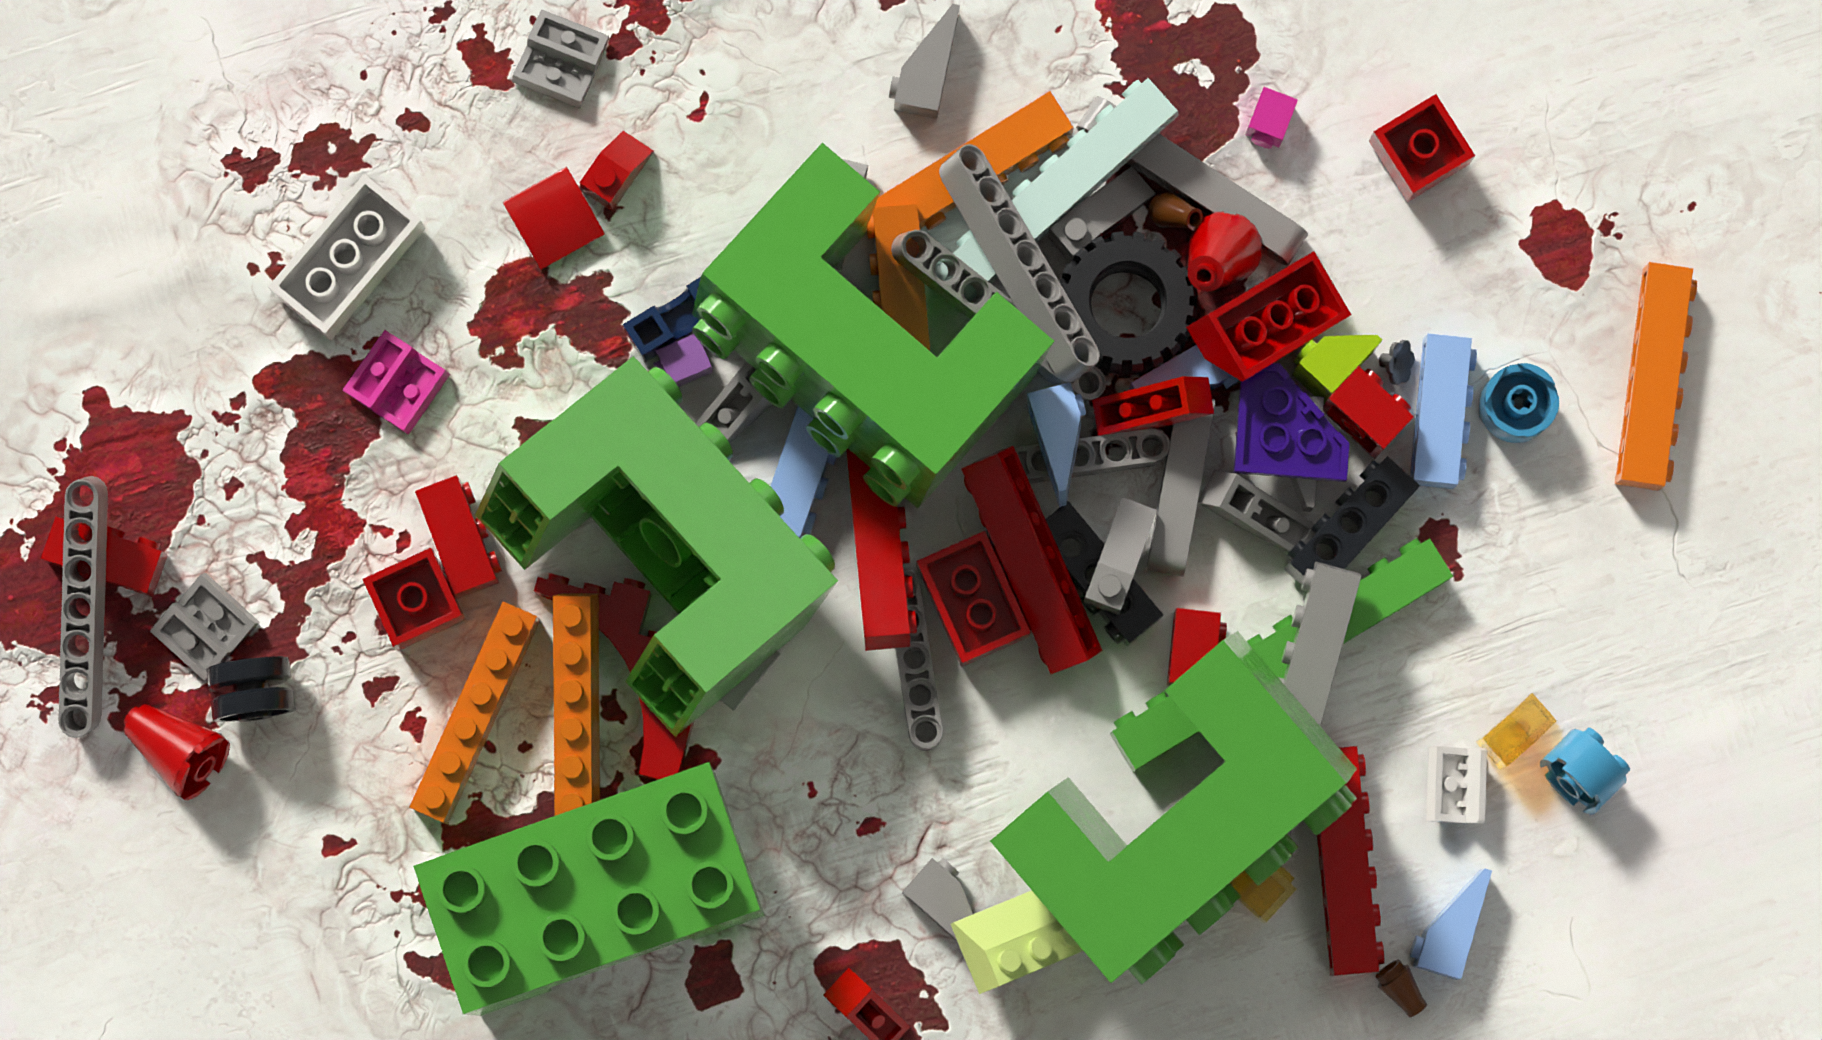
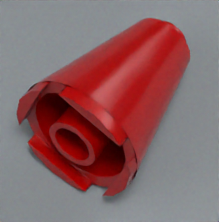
M1222 211L1204 217L1199 227L1193 230L1190 238L1188 278L1195 288L1207 292L1248 278L1256 270L1261 260L1262 238L1255 225L1246 217L1237 213L1233 215Z
M148 704L132 708L124 719L125 735L175 795L184 800L193 799L206 790L211 784L206 780L207 777L211 774L212 770L219 773L229 755L230 743L222 734Z

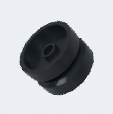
M288 657L249 658L220 663L206 668L209 688L222 692L233 691L232 693L217 696L211 701L212 718L215 722L257 721L291 713L296 710L294 692L286 687L269 688V686L284 683L292 677Z

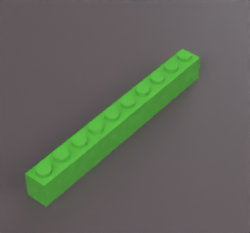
M1418 538L1398 549L1401 556L1389 563L1385 557L1367 568L1370 575L1360 580L1343 644L1454 577L1430 538L1423 543H1420ZM1292 615L1274 624L1272 627L1275 633L1265 639H1262L1261 635L1258 634L1247 640L1275 675L1283 679L1287 664L1281 663L1287 641L1294 642L1297 631L1296 627L1291 626ZM1165 692L1147 701L1145 704L1148 710L1138 716H1135L1134 712L1131 711L1113 722L1116 729L1110 735L1133 772L1199 732L1174 701L1167 697Z

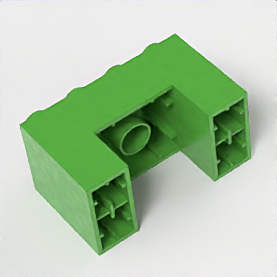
M822 142L702 272L692 315L699 322L692 328V331L701 344L717 357L726 359L735 351L752 365L756 371L749 377V381L756 391L768 402L778 408H783L791 399L810 415L813 420L806 426V430L812 439L825 451L835 457H840L849 449L868 465L870 469L863 476V479L878 497L895 507L906 498L916 508H919L1033 380L1054 340L996 291L938 357L930 352L834 269L865 235L880 191Z
M633 356L498 463L475 516L524 570L591 517L679 614L652 637L625 681L676 737L804 629L838 580L831 573L835 569V563L824 544L809 534L799 538L780 517L784 513V507L773 488L758 478L748 482L729 461L733 458V450L721 431L710 423H703L698 427L679 406L683 400L681 391L670 375L658 367H653L647 371Z
M1238 631L1222 640L1164 690L1225 762L1130 844H1125L1069 777L1047 791L990 840L1110 983L1128 969L1142 985L1175 957V953L1184 946V943L1173 930L1186 920L1197 934L1201 935L1225 915L1241 897L1239 892L1230 883L1234 878L1245 871L1257 886L1260 885L1285 864L1299 848L1287 833L1301 821H1304L1317 836L1352 806L1351 803L1357 799L1345 785L1357 768Z
M709 762L413 866L464 1015L482 1016L552 991L551 987L689 938L697 940L765 916L717 776Z

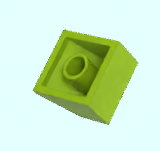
M1378 335L1324 336L1318 343L1310 340L1293 361L1297 367L1292 376L1314 396L1324 397L1323 404H1325L1327 399L1351 373L1374 353L1383 339Z

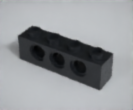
M1388 456L1380 464L1373 460L1359 475L1364 482L1356 490L1349 486L1335 501L1340 508L1334 515L1329 517L1324 513L1310 529L1315 533L1313 538L1307 544L1300 540L1286 555L1291 562L1284 570L1302 585L1306 569L1313 570L1315 562L1345 569L1414 494L1420 485ZM1368 490L1378 492L1382 498V505L1378 507L1370 505L1366 501L1365 492ZM1350 517L1354 519L1358 525V531L1356 533L1344 531L1341 526V518ZM1321 543L1329 545L1333 550V559H1321L1316 552V546Z
M1067 501L1065 506L1059 507L1046 518L1070 577L1083 593V596L1080 598L1081 602L1093 616L1099 613L1108 623L1104 626V629L1116 644L1123 641L1128 647L1162 619L1164 614L1134 579H1132L1126 595L1129 610L1124 614L1116 615L1084 603L1083 601L1090 585L1086 581L1084 574L1088 568L1097 566L1104 543L1069 501ZM1072 538L1077 540L1081 545V553L1075 557L1066 556L1061 550V543L1065 539Z

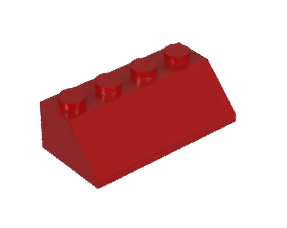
M1315 251L1188 325L1186 328L1207 361L1240 381H1244L1352 314Z

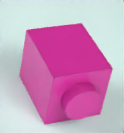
M1263 87L1245 135L1252 137L1251 142L1260 147L1271 149L1273 145L1279 148L1298 99Z

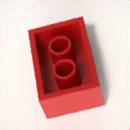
M985 531L916 561V568L961 667L1030 637V629Z

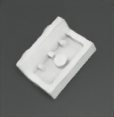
M1429 746L1426 821L1458 824L1485 822V813L1488 806L1486 776L1489 770L1486 748Z

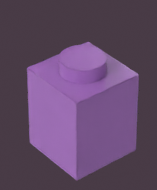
M694 334L656 350L659 361L653 363L654 367L664 370L678 387L713 373L703 345Z

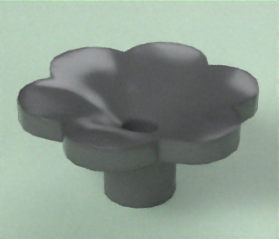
M1408 340L1393 342L1390 346L1389 354L1382 353L1379 357V365L1382 368H1386L1390 383L1393 385H1399L1401 382L1406 383L1410 378V369L1414 365L1415 356L1410 351L1411 344Z

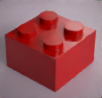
M1437 94L1373 131L1369 139V143L1407 202L1467 167L1476 156Z
M1358 366L1323 405V412L1370 456L1376 459L1414 416L1409 412L1411 406L1398 394L1391 396L1381 387L1384 382L1374 371L1369 368L1364 371Z
M428 548L362 579L392 646L397 651L466 620L440 561L432 548Z

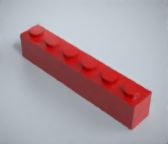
M1014 446L983 457L961 468L965 487L973 495L979 509L980 521L990 534L994 543V552L997 559L1004 566L1014 596L1018 598L1024 612L1025 621L1038 644L1040 659L1047 665L1050 674L1086 662L1102 652L1101 645Z
M847 449L865 651L910 647V634L917 633L915 611H908L907 599L914 597L912 576H904L903 564L910 563L908 541H901L900 529H907L905 507L892 506L878 497L863 479V476L870 467Z
M1357 746L1339 747L1357 768L1345 784L1357 799L1351 803L1352 806L1317 835L1330 976L1379 972V964H1384L1385 961L1382 941L1376 942L1375 927L1381 926L1379 904H1373L1371 889H1377L1375 866L1369 867L1368 852L1373 851V835L1371 829H1365L1364 814H1369L1370 812L1369 796L1367 791L1362 792L1360 777L1366 776V764L1364 754H1358Z

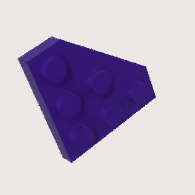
M1272 363L1248 379L1240 381L1234 473L1346 482L1349 442L1324 417L1325 414L1290 378V374L1280 363Z

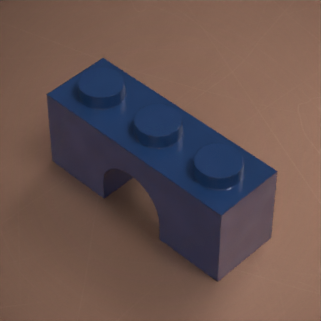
M701 277L686 285V290L672 301L660 307H655L654 305L623 324L625 333L644 363L657 356L656 350L693 334L692 328L699 322L692 315Z

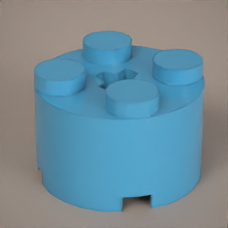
M1529 363L1510 365L1499 370L1484 386L1479 399V418L1485 427L1495 437L1511 443H1525L1540 435L1550 426L1559 410V396L1552 377L1542 368ZM1518 396L1524 399L1522 402L1523 408L1520 410L1514 407L1515 402L1513 401Z
M1590 727L1584 732L1572 729L1540 761V767L1547 766L1549 771L1544 776L1567 802L1574 806L1579 801L1587 806L1582 812L1594 815L1626 783V774L1630 771V767L1620 756L1612 755L1603 746L1604 740L1601 735Z

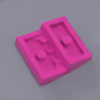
M384 330L343 388V391L409 435L451 374L418 353L407 343Z

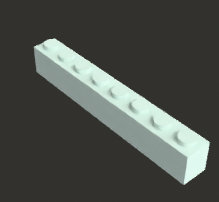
M1149 78L1143 83L1139 80L1133 82L1122 93L1125 99L1115 108L1111 104L1104 108L1095 117L1094 120L1097 124L1087 133L1083 129L1080 130L1067 142L1069 149L1059 158L1056 154L1051 156L1040 166L1039 170L1042 173L1033 182L1026 179L1011 193L1015 197L1011 201L1036 243L1049 233L1050 227L1088 198L1179 116L1178 110ZM969 230L956 242L959 248L953 254L992 284L998 276L972 231ZM938 261L935 266V273L943 281L948 275V269L943 262ZM967 284L964 288V296L971 303L976 298L977 293L972 285Z

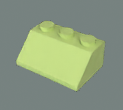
M1033 891L950 924L979 994L1083 951Z

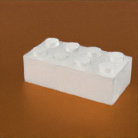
M363 174L268 288L278 299L331 341L426 228L416 215Z

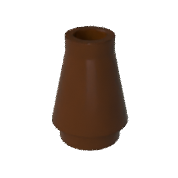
M1171 192L1156 195L1149 205V216L1160 228L1196 230L1203 220V214L1200 209L1191 206Z
M1398 959L1383 967L1376 974L1375 978L1379 982L1378 988L1401 1007L1408 1017H1413L1426 1008L1427 1003L1423 999L1408 965H1403Z

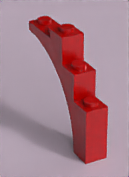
M548 573L547 579L537 577L534 592L536 595L552 601L553 596L561 593H599V631L611 641L631 673L652 637L657 633L656 631L648 630L647 636L641 635L652 597L651 592L645 590L646 583L624 578L623 583L614 581L611 594L606 595V588L591 583H584L583 588L568 585L570 579L561 575ZM639 698L643 713L644 747L639 775L648 779L659 780L681 772L694 722L675 737Z

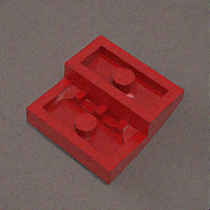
M567 166L502 202L540 270L605 235Z

